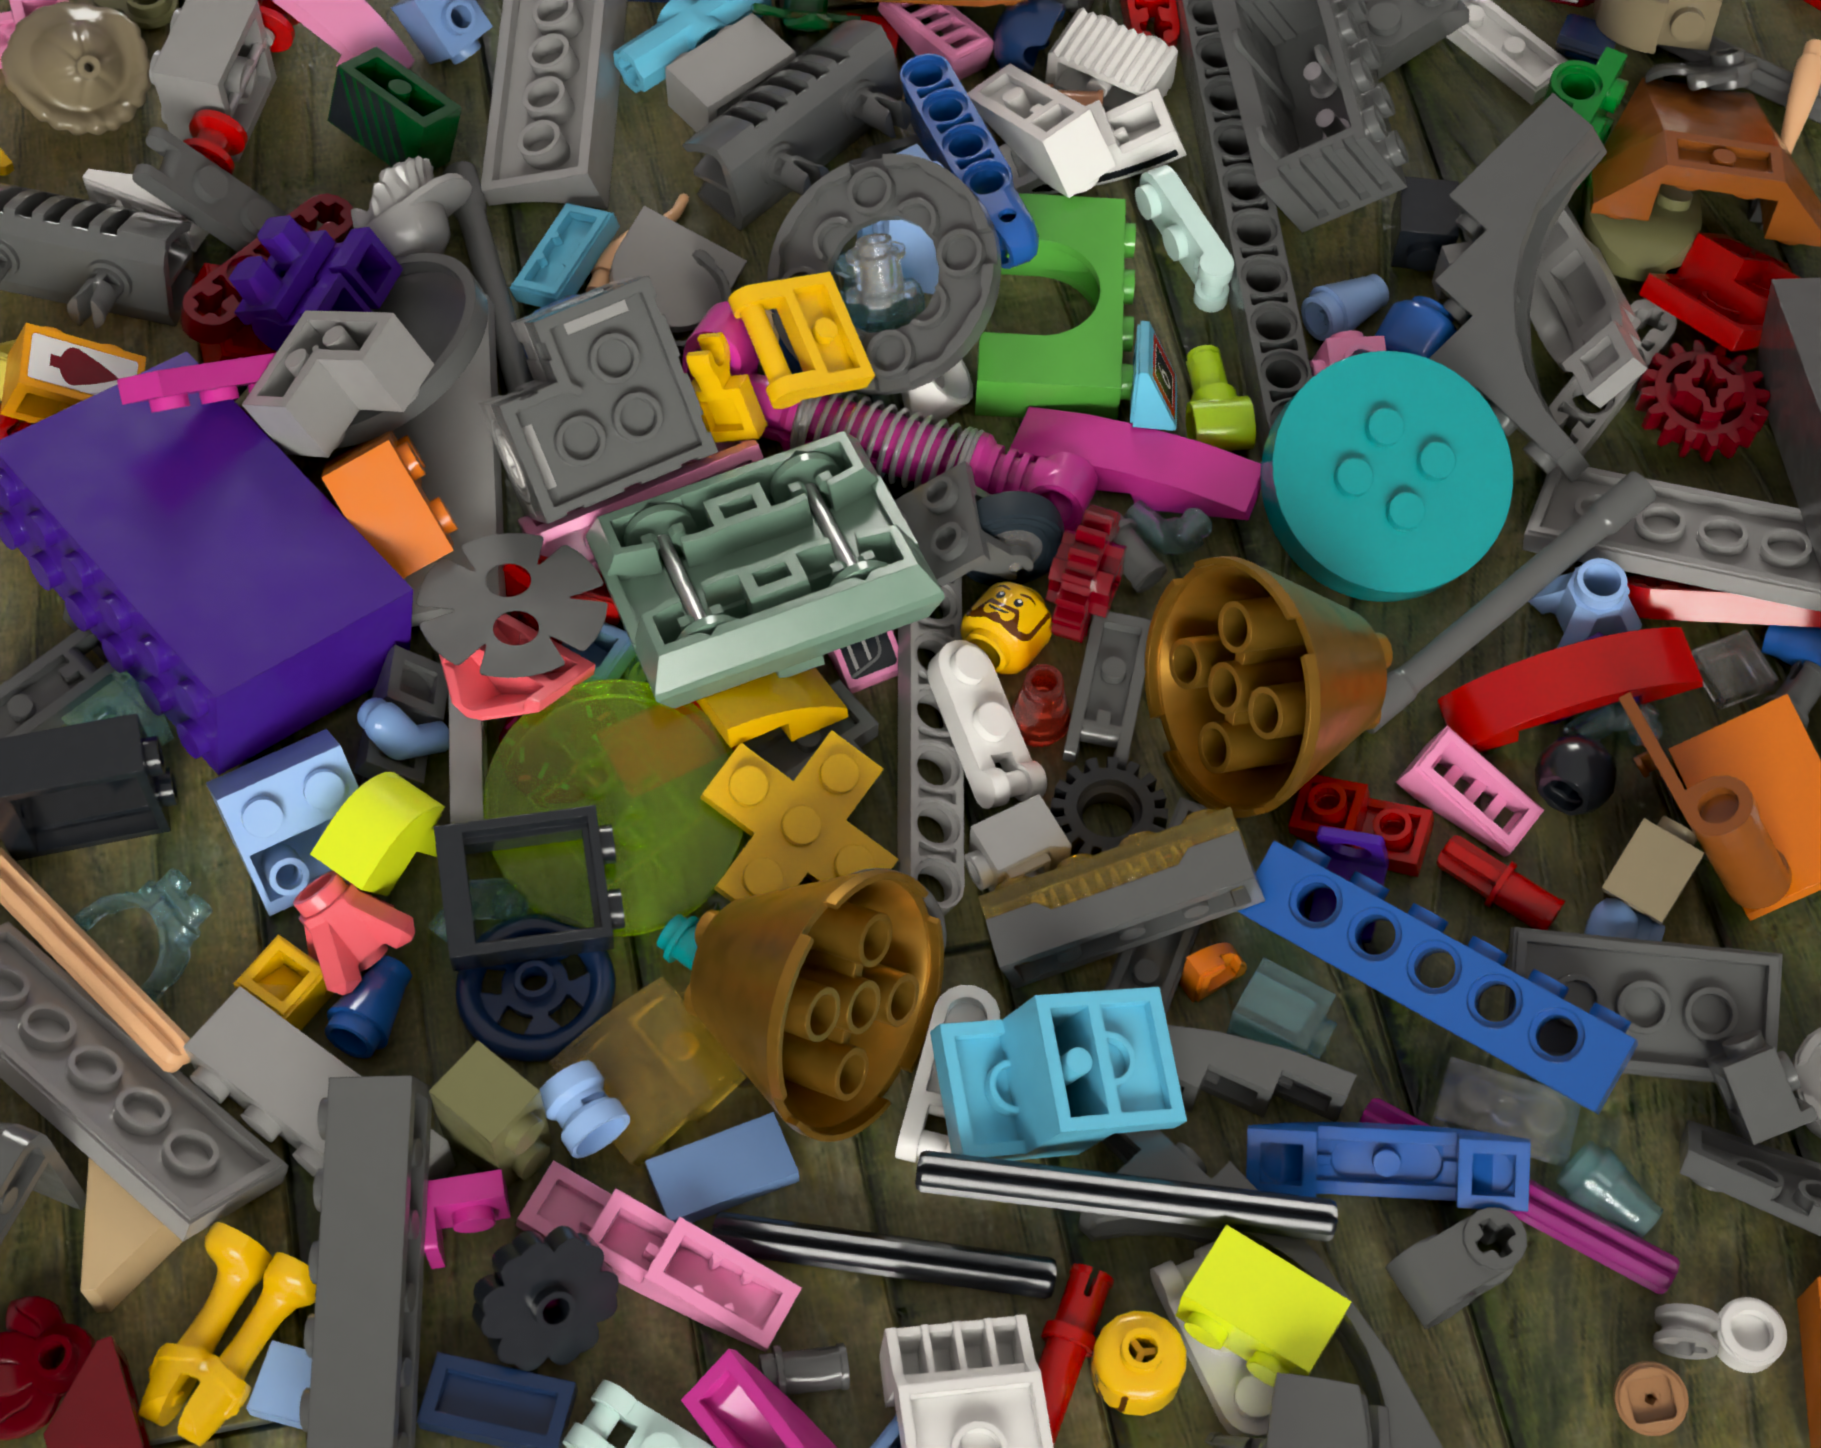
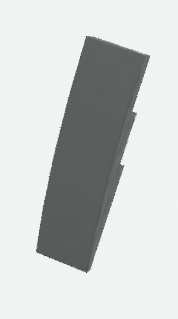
M1167 1025L1184 1109L1190 1113L1202 1090L1263 1118L1275 1095L1333 1122H1337L1356 1078L1354 1073L1286 1048L1219 1031Z

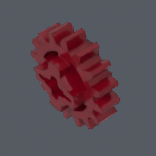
M1701 340L1694 341L1690 352H1686L1677 342L1673 343L1667 356L1656 353L1653 356L1648 369L1642 373L1636 388L1640 393L1635 402V410L1646 412L1641 426L1644 430L1658 428L1661 431L1657 444L1661 447L1669 444L1671 441L1679 444V457L1685 458L1690 449L1699 450L1703 462H1710L1715 449H1719L1721 454L1727 459L1732 458L1739 445L1747 449L1752 445L1757 433L1761 431L1768 417L1769 411L1765 409V406L1770 398V391L1758 389L1763 377L1761 371L1747 373L1743 369L1747 357L1742 354L1731 360L1725 357L1726 348L1720 344L1713 353L1705 351V346Z
M1090 504L1088 510H1085L1082 523L1078 525L1077 530L1066 529L1064 531L1061 544L1051 564L1048 576L1049 586L1045 598L1046 601L1057 604L1051 621L1053 623L1051 630L1053 635L1082 643L1084 636L1088 635L1093 615L1107 618L1115 593L1121 582L1124 571V557L1127 546L1115 543L1120 531V526L1118 525L1121 515L1119 512Z

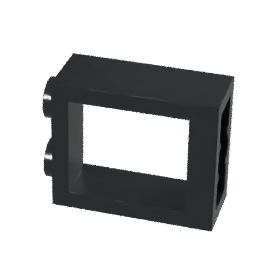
M137 713L0 738V838L15 861L171 831L168 807L179 804L175 776L171 767L165 768L159 737H147Z
M596 805L434 826L449 958L453 971L614 949L613 930L625 928V918L620 888L607 890L604 865L616 863L612 824L598 825ZM583 840L594 927L477 943L467 854Z

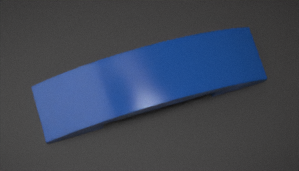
M1293 1122L1248 1125L1246 1178L1259 1191L1316 1197V1194L1446 1200L1456 1201L1457 1208L1485 1209L1493 1207L1508 1211L1528 1212L1531 1141L1526 1138L1489 1132L1390 1123Z

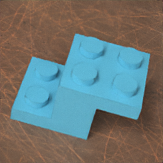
M1160 987L1035 995L1004 1019L939 1024L930 1031L951 1153L1011 1161L1078 1155L1112 1134L1171 1129L1187 1121Z

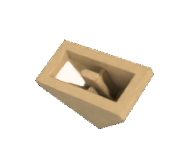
M89 1158L80 1291L96 1313L111 1312L183 1241Z

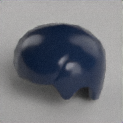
M1026 0L1012 6H1007L1002 11L993 35L994 57L998 68L1001 70L1008 64H1012L1031 75L1039 50L1049 46V37L1055 23L1063 19L1065 3L1056 0Z

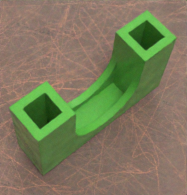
M1018 193L1036 225L1039 234V247L1037 255L1031 261L1011 269H1003L1001 267V274L1047 277L1062 281L1075 288L1085 297L1093 313L1082 324L1058 334L1031 335L983 332L979 338L975 415L1024 418L1029 407L1084 413L1117 420L1120 400H1131V390L1133 387V364H1122L1123 352H1132L1134 337V316H1123L1124 304H1133L1135 288V269H1124L1125 258H1134L1136 223H1125L1126 199L1082 196L1068 198L1064 195Z

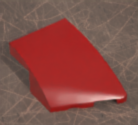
M1698 233L1676 274L1649 273L1639 295L1730 351H1740L1760 345L1771 279H1796L1801 277L1794 274L1787 263L1764 254L1726 234Z

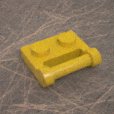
M830 271L747 285L737 289L728 297L734 317L736 319L740 318L744 322L768 379L769 385L766 387V393L774 409L788 408L805 399L867 388L875 377V373ZM765 310H777L803 372L791 373Z

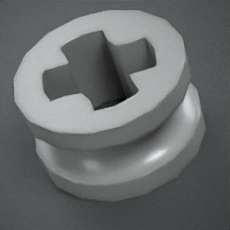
M1672 1303L1657 1307L1654 1319L1662 1327V1330L1653 1335L1654 1349L1672 1357L1693 1360L1709 1359L1718 1354L1719 1343L1717 1339L1711 1336V1333L1720 1328L1719 1314L1711 1309L1693 1304Z

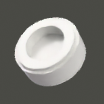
M1742 1297L1730 1301L1718 1313L1720 1316V1328L1712 1332L1711 1336L1717 1339L1719 1343L1717 1356L1730 1368L1744 1373L1760 1372L1771 1366L1783 1353L1787 1343L1786 1326L1780 1314L1768 1303L1752 1297Z

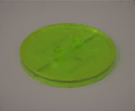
M606 679L572 686L568 693L537 713L524 714L511 727L495 752L487 773L483 797L484 820L596 805L598 825L612 824L616 863L604 865L607 890L620 888L625 918V928L614 929V937L649 933L664 928L677 914L685 917L696 910L715 892V886L735 861L743 836L741 828L700 799L704 790L734 752L733 749L723 739L710 718L696 705L688 703L677 708H671L657 703L649 683ZM582 839L491 851L500 873L510 888L535 912L579 929L594 927Z

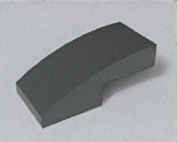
M394 645L387 654L372 698H382L386 702L394 703L416 725L443 721L448 687L442 664ZM363 729L354 773L371 779L384 772H395L419 789L424 784L428 755L404 760L391 759L369 739L365 729Z

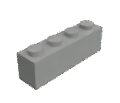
M239 986L183 1046L195 1069L190 1078L196 1086L214 1101L222 1103L226 1097H229L245 1110L241 1114L242 1119L267 1141L273 1142L279 1135L297 1149L292 1154L294 1159L315 1177L317 1170L324 1166L325 1140H322L319 1135L317 1116L320 1101L322 1098L328 1097L329 1077L362 1076ZM431 1129L428 1181L445 1178L456 1166L448 1141L433 1129Z

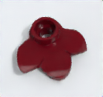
M26 1296L10 1301L6 1312L5 1324L7 1331L0 1332V1440L18 1439L35 1433L46 1426L52 1419L61 1398L67 1394L95 1345L94 1338L87 1330L75 1324L66 1323L59 1305L41 1296ZM65 1349L63 1362L54 1369L59 1354Z

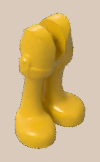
M215 1222L205 1237L204 1243L208 1255L217 1266V1276L211 1293L176 1344L165 1343L158 1350L152 1364L148 1368L150 1380L138 1413L139 1416L161 1427L168 1425L179 1414L197 1380H199L200 1384L186 1404L177 1429L180 1437L198 1446H202L227 1419L237 1415L248 1399L251 1387L244 1379L275 1330L295 1309L315 1303L316 1284H313L310 1279L309 1265L281 1252H276L274 1257H272L257 1241L221 1222ZM263 1279L262 1292L244 1324L219 1357L214 1355L213 1353L236 1312L253 1288Z

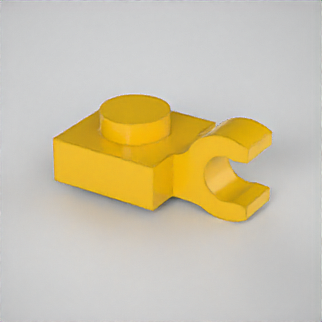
M722 332L700 334L697 339L702 351L688 352L686 360L688 368L695 378L691 383L703 411L701 417L706 430L711 432L715 443L760 439L767 427V422L748 374L731 376L730 349L727 339Z

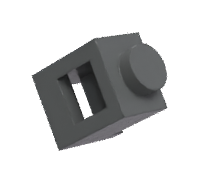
M1761 1030L1748 1031L1727 1039L1721 1044L1724 1052L1706 1059L1736 1134L1753 1145L1818 1120L1814 1106L1798 1099L1793 1094V1091L1800 1089L1801 1085L1789 1056L1785 1051L1777 1053L1775 1047L1766 1044Z

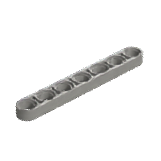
M962 576L941 587L945 597L939 605L943 613L942 619L927 617L898 628L897 858L899 860L897 861V871L905 873L916 880L919 874H927L937 879L942 885L945 895L944 901L938 902L944 916L961 900L965 887L964 771L944 719L943 728L936 729L927 726L918 715L917 705L919 703L929 704L937 709L940 714L941 712L929 684L927 669L918 660L917 650L927 649L937 654L947 643L954 640H962L960 632L962 622ZM919 759L930 760L940 768L944 778L943 785H933L922 778L917 767ZM919 816H928L940 824L944 833L943 843L931 842L921 834L917 824Z

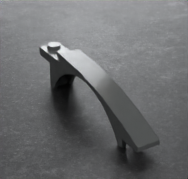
M1160 1130L1116 1133L1102 1140L1125 1163L1117 1172L1119 1174L1257 1190L1231 1161L1210 1179L1206 1175L1207 1169L1205 1164L1190 1147L1181 1142L1175 1145ZM1081 1212L1078 1228L1092 1242L1124 1236L1153 1235L1183 1238L1210 1244L1216 1242L1223 1230ZM1238 1231L1350 1300L1317 1253L1304 1239ZM1351 1302L1334 1335L1341 1343L1355 1368L1367 1397L1368 1405L1388 1407L1391 1448H1443L1393 1357L1353 1302Z

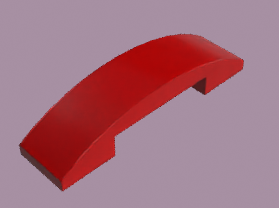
M1681 627L1650 628L1589 639L1523 659L1481 676L1437 699V705L1445 727L1449 726L1480 753L1517 742L1519 731L1619 702L1618 698L1629 692L1633 697L1638 696L1642 705L1703 687V679Z

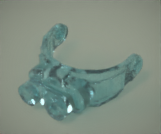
M171 868L158 882L148 880L135 893L126 891L125 893L100 897L88 907L81 909L73 917V920L84 931H87L107 914H113L134 907H142L149 912L158 928L160 951L151 976L140 988L156 1002L164 995V991L182 976L191 957L190 946L201 935L198 927L213 910L200 896L193 894L190 897L186 893V890L191 886L190 881L179 870Z

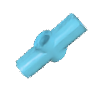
M670 0L661 10L656 25L613 51L614 65L619 70L624 83L636 94L640 91L646 92L666 79L665 67L671 64L680 54L692 51L716 36L725 26L733 25L751 14V4L759 3L772 6L771 0ZM755 14L758 18L763 16L760 14Z

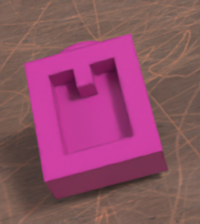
M502 1169L428 1181L425 1255L431 1269L446 1267L442 1229L453 1227V1230L459 1233H475L492 1228L495 1225V1220L511 1218L509 1195Z

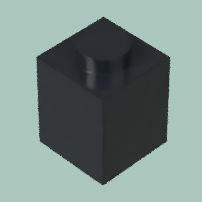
M1405 176L1407 188L1397 192L1391 215L1390 267L1409 268L1422 272L1435 271L1442 246L1456 244L1459 237V226L1455 222L1459 217V210L1449 196L1459 186V182Z

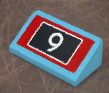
M1141 321L1140 325L1137 324L1133 356L1130 423H1133L1132 427L1173 431L1177 429V377L1150 321Z

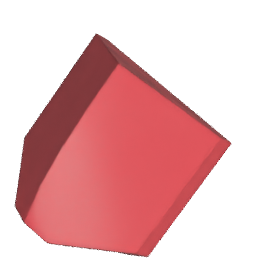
M506 613L501 615L493 626L496 638L508 645L526 644L532 641L538 634V631ZM552 639L551 641L565 661L564 666L528 677L501 678L481 675L480 667L486 644L480 647L461 665H454L439 654L452 704L466 717L481 721L540 712L593 676L595 664Z

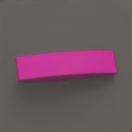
M1029 407L1010 447L1019 450V458H1022L1025 452L1034 454L1035 463L1040 456L1048 458L1050 455L1059 452L1075 453L1085 458L1094 467L1098 476V487L1096 490L1129 493L1136 509L1249 520L1261 490L1260 463L1206 443L1157 429L1132 427L1133 423L1084 413Z

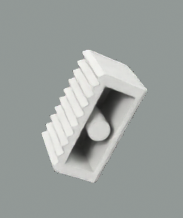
M1084 8L1077 10L1048 53L1045 83L1053 84L1054 88L1058 90H1104L1103 107L1108 111L1157 88L1163 98L1174 82L1178 50L1174 45L1168 46L1162 39L1156 36H1146L1144 32L1137 34L1134 28L1128 30L1124 24L1118 25L1108 16L1096 15L1094 12L1087 13Z

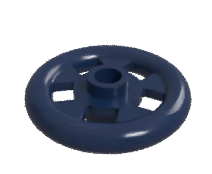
M547 913L525 914L509 918L491 927L477 939V943L586 927L560 915ZM607 950L577 954L583 961L587 973L573 981L568 979L565 968L559 962L571 955L458 971L455 997L462 1022L477 1041L481 1042L493 1053L510 1060L543 1062L570 1054L582 1047L597 1034L611 1011L615 998L616 976ZM487 969L505 971L502 979L501 994L482 993L483 980ZM533 976H541L547 980L544 987L536 991L527 990L523 985L528 978ZM566 999H571L582 1009L572 1021L561 1027L549 1015L558 1011ZM511 1009L519 1016L532 1019L524 1034L512 1032L499 1025L507 1010Z

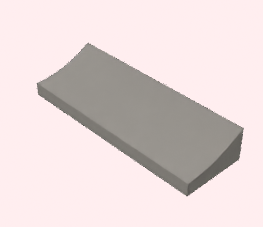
M503 0L481 180V190L489 206L520 202H551L608 209L621 76L619 70L614 65L613 51L624 44L628 0Z

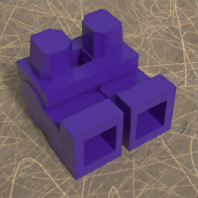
M290 215L267 219L257 234L258 240L271 254L267 262L262 256L247 257L237 264L228 279L243 298L234 312L244 325H252L253 332L260 341L269 348L278 351L305 310L373 312L371 309L380 308L403 268L370 227L351 229L344 242L336 243L326 230L306 232Z

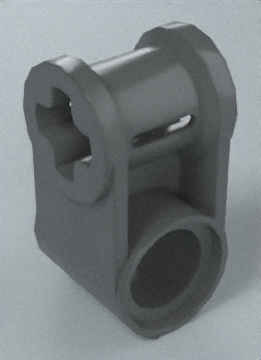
M1488 1207L1477 1211L1442 1233L1427 1237L1409 1247L1390 1261L1385 1269L1424 1329H1429L1450 1318L1469 1305L1475 1298L1506 1280L1512 1273L1514 1266L1524 1255L1527 1247V1233L1522 1222L1513 1213L1502 1208ZM1481 1241L1486 1246L1496 1242L1502 1251L1500 1254L1494 1250L1482 1253L1478 1249L1477 1244Z

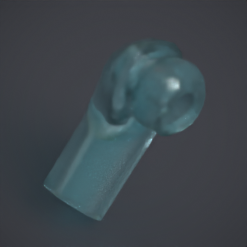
M1620 701L1589 710L1566 724L1563 728L1565 736L1584 735L1598 742L1613 732L1628 731L1631 743L1637 746H1645ZM1635 701L1656 739H1660L1664 730L1661 722L1657 719L1660 712L1650 703L1640 704V701Z

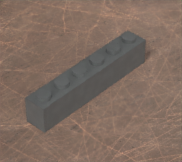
M412 1075L329 1077L328 1097L322 1098L319 1104L317 1122L319 1135L322 1140H325L324 1166L318 1169L315 1174L313 1199L317 1211L321 1212L319 1240L312 1243L309 1253V1275L312 1283L316 1284L315 1313H311L308 1316L304 1330L305 1351L307 1356L312 1358L310 1388H306L302 1393L299 1409L301 1428L307 1433L306 1448H415L432 1100L429 1090L432 1087Z

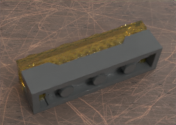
M1231 807L1219 811L1216 809H1204L1194 812L1184 818L1180 825L1158 833L1143 831L1132 834L1123 839L1116 848L1096 855L1077 854L1062 860L1057 865V869L1034 877L1016 876L1006 879L995 887V891L978 896L986 918L985 921L999 968L1014 989L1265 902L1245 840Z

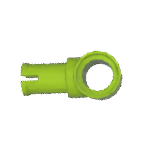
M1202 345L1193 348L1186 357V366L1194 392L1186 405L1185 422L1187 438L1206 443L1227 452L1253 449L1256 441V422L1250 397L1237 396L1236 389L1228 384L1218 347Z

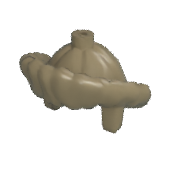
M67 1L40 7L16 24L15 31L7 40L8 46L1 56L2 72L6 78L5 85L10 92L17 96L21 106L31 111L32 115L40 122H48L53 129L58 131L68 130L73 135L80 136L86 133L101 135L106 131L118 130L123 123L131 121L136 114V110L144 105L146 102L145 94L152 84L149 78L151 61L148 57L147 46L141 38L140 28L137 23L131 21L125 14L108 7H94L91 4Z

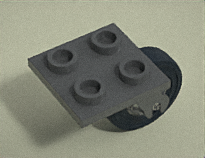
M966 461L894 500L941 587L965 574L972 580L989 586L999 582H1013L1021 585L1038 579L1050 571L1053 558L1057 554L1065 531L1061 515L1051 501L1038 494L1025 491H1008L991 495L975 485L972 467Z

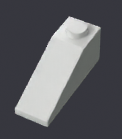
M1008 64L967 93L979 115L1044 183L1068 198L1089 190L1098 182L1100 176L1116 166L1089 108L1012 64Z

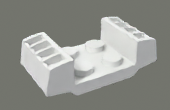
M1026 1314L962 1322L953 1321L952 1323L932 1325L923 1324L903 1328H885L879 1355L885 1408L896 1407L901 1448H1054L1041 1371L1035 1361Z

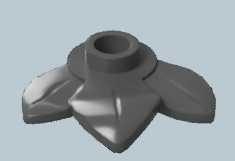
M1742 48L1721 49L1711 52L1710 60L1656 64L1646 73L1645 82L1647 83L1663 76L1683 75L1687 76L1688 88L1692 91L1705 87L1708 90L1715 91L1743 88L1752 84V72L1757 69V59L1745 57V51Z

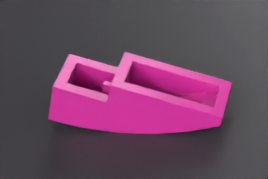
M728 1349L681 1400L716 1448H837L797 1405L737 1350Z

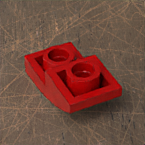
M1315 775L1300 788L1288 828L1289 833L1318 847L1319 844L1316 836L1319 826L1380 835L1384 837L1389 857L1388 870L1418 877L1434 826V815L1431 809L1370 798L1368 784ZM1342 844L1344 846L1351 848L1364 849L1362 847L1351 844Z

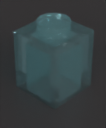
M1263 957L1233 1010L1227 1034L1286 1048L1306 1056L1310 1054L1320 1059L1338 1023L1328 1018L1336 994Z

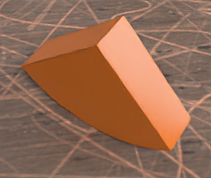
M1227 942L1217 943L1186 957L1179 985L1192 1002H1199L1246 974L1247 964L1232 944Z

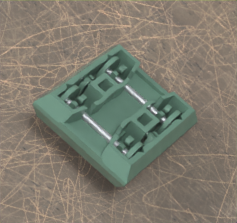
M845 431L598 516L586 534L589 547L656 702L671 708L686 705L774 672L779 678H788L824 665V654L927 618L945 599L941 586L921 553L918 542L881 476H878L859 440Z

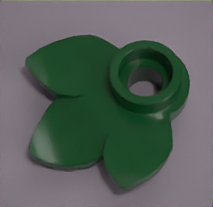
M784 0L783 8L759 3L751 4V12L754 14L783 18V24L787 26V29L819 33L820 30L832 28L834 23L861 20V16L827 13L828 0Z

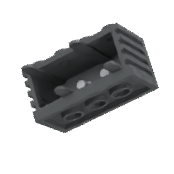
M1211 0L1257 183L1302 233L1407 188L1402 165L1409 162L1408 153L1401 136L1396 130L1392 131L1388 117L1395 115V107L1385 84L1378 82L1375 70L1382 67V60L1372 37L1365 35L1363 23L1369 21L1370 18L1364 0Z

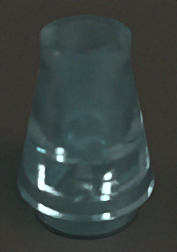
M1592 1140L1585 1143L1575 1153L1555 1181L1567 1191L1566 1199L1640 1238L1654 1226L1663 1213V1209L1649 1197L1609 1146L1602 1150Z

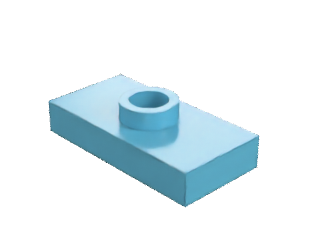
M566 203L510 286L516 302L544 307L565 296L576 295L599 257L620 228L614 213Z

